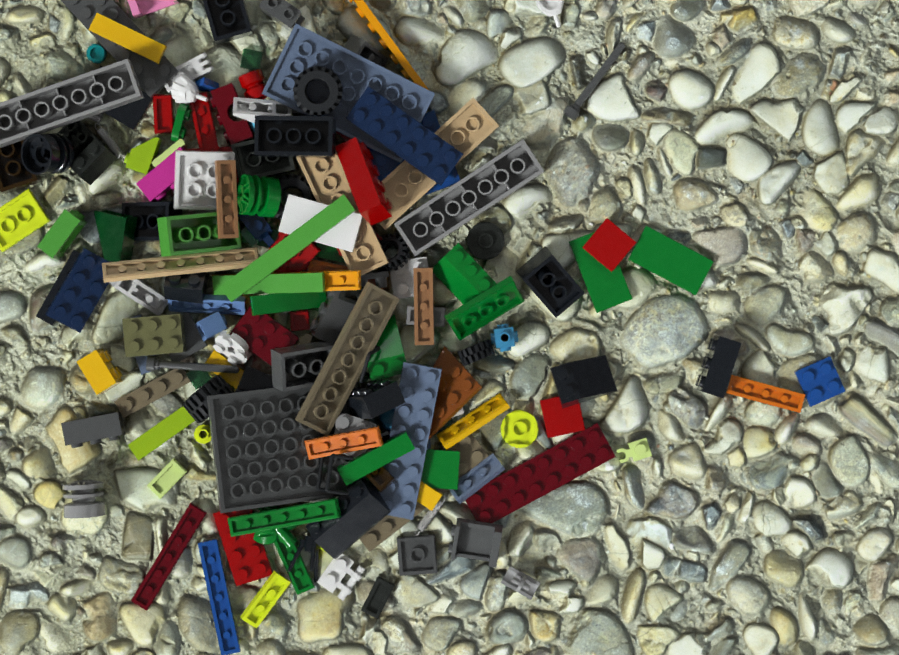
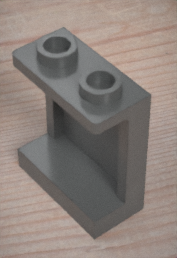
M262 0L259 5L264 14L290 32H292L295 24L301 26L305 20L301 16V11L285 0Z
M457 518L456 525L452 524L451 536H454V540L449 542L448 553H451V560H455V556L488 561L489 567L496 568L503 525Z

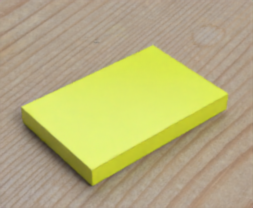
M27 189L0 207L1 252H5L51 221L30 189Z

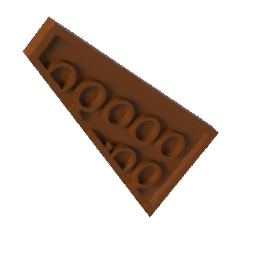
M446 346L443 347L433 366L442 368L429 439L483 388Z

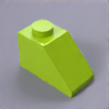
M155 137L132 148L131 152H127L125 156V167L147 175L152 171V161L157 157L162 139Z

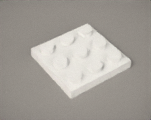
M175 150L173 208L217 210L215 161L234 160L235 153Z

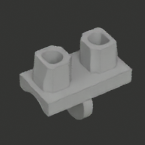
M512 566L508 568L501 581L502 584L530 600L540 585L539 581Z

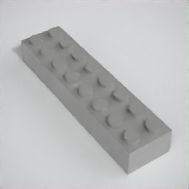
M125 59L1 102L0 148L25 140L32 134H42L143 99L144 96L132 61Z
M522 139L394 223V225L416 257L543 174L544 170L524 139Z

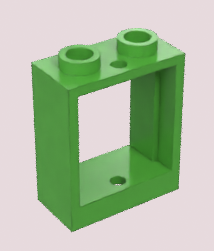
M64 209L37 247L50 257L61 259L87 224L84 220L85 216L77 210L71 209L70 211Z

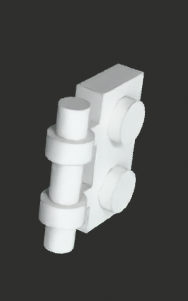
M342 553L338 558L330 562L317 583L331 593L336 588H339L341 592L337 597L344 601L346 596H350L352 593V588L356 582L361 580L365 568L359 565L356 570L352 569L351 566L355 561ZM347 573L351 577L345 585L341 580Z

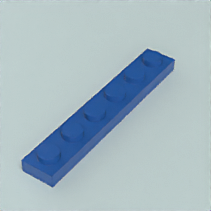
M213 539L199 542L198 548L221 655L238 653L241 649L218 540Z

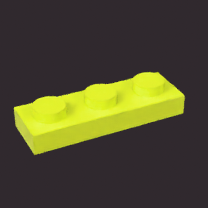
M274 570L241 614V619L257 629L289 586L290 580Z

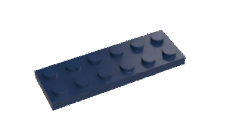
M369 86L346 117L347 120L440 186L463 155V153Z

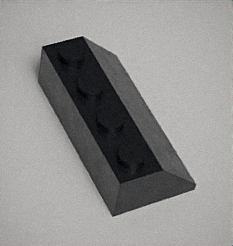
M360 478L346 490L349 492L348 495L338 497L340 518L308 523L306 525L313 540L333 559L338 558L391 512L377 488L369 480Z

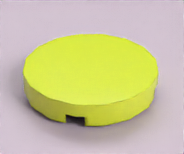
M515 410L508 413L502 420L500 427L501 435L505 442L516 448H524L532 444L537 438L539 431L535 417L524 410Z

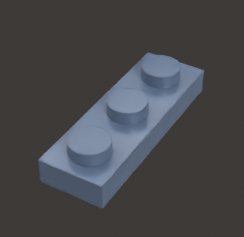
M492 453L458 480V490L449 489L457 502L461 504L503 472L505 468Z

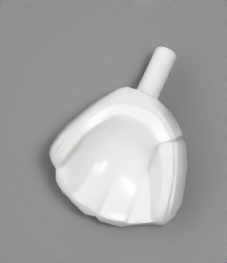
M536 0L535 2L539 10L549 17L553 16L556 27H561L558 14L562 12L564 0Z
M180 75L173 82L171 95L176 103L187 104L195 102L197 99L205 102L208 101V97L199 94L198 86L188 76Z

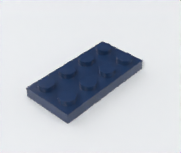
M83 248L48 308L46 315L80 333L109 282L104 283L102 263L110 261L104 260L103 257Z

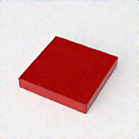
M606 218L582 248L612 272L636 242Z
M559 396L540 400L547 438L585 430L580 403L562 409Z

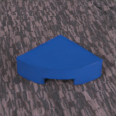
M206 77L195 81L199 91L210 92L219 88L218 82Z

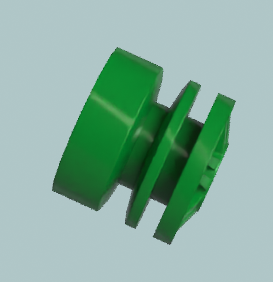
M243 174L237 183L238 213L240 215L248 214L254 216L257 214L260 217H274L278 212L281 201L279 180L276 177L262 176L259 178L257 175Z

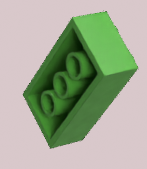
M217 212L157 218L161 257L242 248L239 219V238L218 239Z

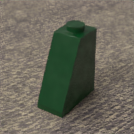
M107 209L95 210L94 216L104 260L112 262L132 260L137 217Z

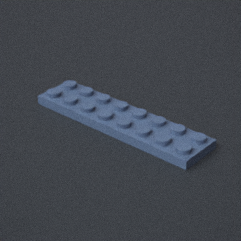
M406 361L403 363L399 388L406 403L395 407L389 439L406 431L415 449L384 465V468L395 479L383 492L379 491L391 511L388 514L390 516L414 519L442 368Z

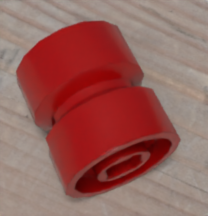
M261 69L248 72L238 78L242 89H246L244 93L246 98L265 99L268 97L262 94L266 84L263 83L265 78Z

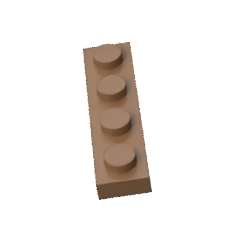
M216 160L215 182L218 239L239 238L236 160Z
M413 268L415 345H434L433 268Z

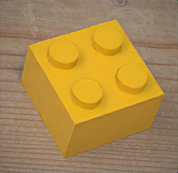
M97 349L77 361L78 366L96 395L103 394L123 382L121 379L122 373L118 367L114 368L111 363L113 360L107 350L104 351L103 349Z

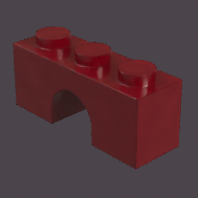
M233 83L210 91L212 96L209 99L213 108L217 107L219 114L216 117L220 126L224 125L226 132L223 134L227 144L231 143L232 145L254 139L247 120L233 121L230 118L229 113L233 107V98L238 97Z

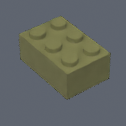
M183 314L122 319L126 357L187 352Z

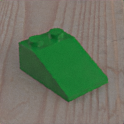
M395 315L390 317L376 344L380 347V351L370 357L368 370L371 381L402 374L403 363L406 361Z

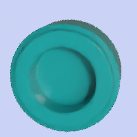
M92 44L88 47L86 53L87 58L95 64L102 63L107 56L106 49L100 44Z

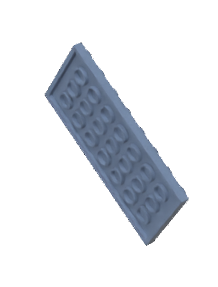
M295 24L262 94L306 116H317L310 115L298 107L293 96V87L296 78L305 69L315 66L328 68L337 74L341 81L343 92L339 105L330 113L322 116L336 118V131L350 138L357 137L366 146L401 163L403 160L401 157L347 120L346 117L369 86L421 123L435 93ZM315 79L308 84L306 92L311 101L320 103L328 98L330 89L325 81Z

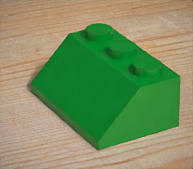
M459 243L433 267V273L463 305L497 284Z

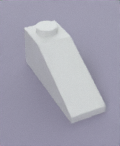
M233 98V116L255 123V116H291L292 108L276 100Z
M140 279L109 282L114 288L157 316L161 315L168 305V299H165L163 295Z

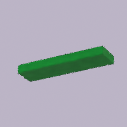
M326 292L274 293L250 296L252 316L319 308L321 303L326 300Z
M406 431L383 442L382 446L374 447L353 460L338 466L337 470L347 486L414 450L415 447Z

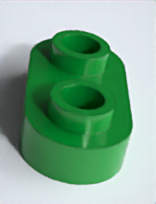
M180 103L171 141L177 142L179 139L184 140L185 122L189 121L191 116V110H189V106Z

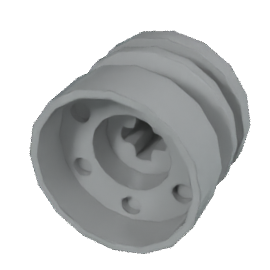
M76 480L63 484V490L72 491V493L63 494V498L72 499L71 503L63 505L64 518H90L105 515V502L96 501L95 497L104 495V491H95L96 488L104 487L103 482Z

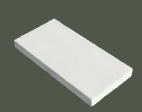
M288 194L278 232L290 235L329 205ZM353 212L314 242L354 252L363 216Z

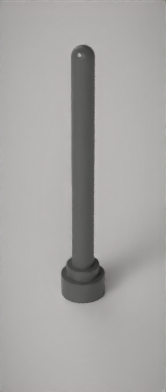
M623 42L616 46L575 103L570 106L567 105L563 113L574 121L578 118L580 107L624 50L625 44Z
M150 355L147 356L146 371L169 368L235 374L239 372L238 366L165 361Z

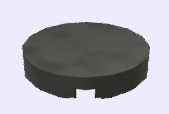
M480 222L474 225L467 236V247L470 253L482 260H490L497 257L505 244L502 230L490 222Z

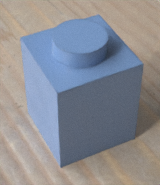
M219 311L195 324L203 341L227 329V321L223 315H220Z

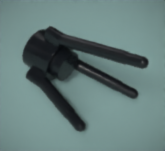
M305 536V540H300V545L290 563L288 572H291L303 547H305L304 551L311 552L310 571L314 570V582H317L320 546L313 540L312 536Z

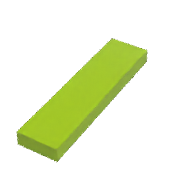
M182 406L128 444V447L139 461L195 420Z

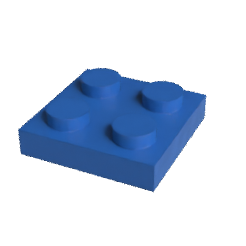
M830 356L794 371L809 407L845 392Z

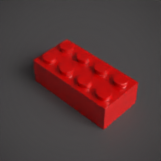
M357 137L335 146L359 213L371 226L392 217L390 211L392 205L390 200L384 195L386 192L384 184L377 177L380 176L377 166L373 165L371 161L374 159L371 150L367 149L365 143L360 142Z

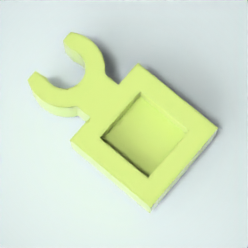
M646 437L629 442V449L618 448L616 450V453H625V457L619 460L620 463L628 461L629 457H632L635 462L652 456Z

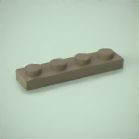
M173 369L114 402L122 417L125 418L190 383L191 379L186 370Z

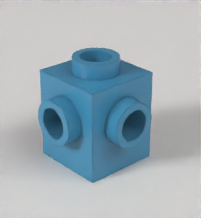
M509 324L497 325V329H493L494 333H490L491 344H495V348H500V352L510 351L511 347L515 346V342H518L517 330L513 331V327H509ZM503 334L508 335V340L505 342L501 340Z

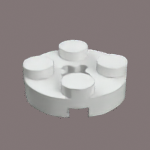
M221 331L215 338V344L213 345L215 351L226 357L233 366L244 364L251 356V352H248L249 346L246 341L235 333L230 335L226 334L228 331Z

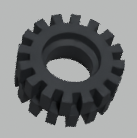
M391 233L388 234L387 238L383 235V240L378 238L384 253L392 246L398 248V253L392 258H387L389 263L381 267L385 270L388 269V271H392V268L396 271L398 266L403 268L404 265L402 263L405 262L407 264V258H410L408 253L410 249L403 238L397 234L392 236Z
M487 339L457 353L462 365L465 366L488 357L495 352L490 339Z

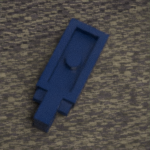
M238 213V217L255 239L259 242L264 240L268 247L275 243L270 235L273 233L272 227L264 217H260L257 214L250 216Z

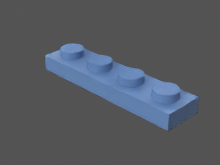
M205 294L203 304L168 300V308L171 312L214 314L219 311L220 314L244 315L246 313L245 296H240L234 302H230L226 295Z

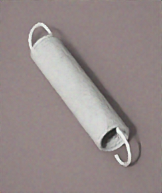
M101 127L97 134H99L118 159L122 158L125 154L107 131Z
M438 501L433 511L429 509L419 525H417V528L423 532L443 503Z

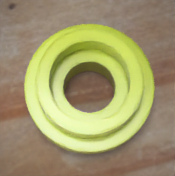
M200 425L195 429L194 438L197 442L206 444L212 440L210 426ZM201 431H205L207 433V436L205 438H202L200 436Z

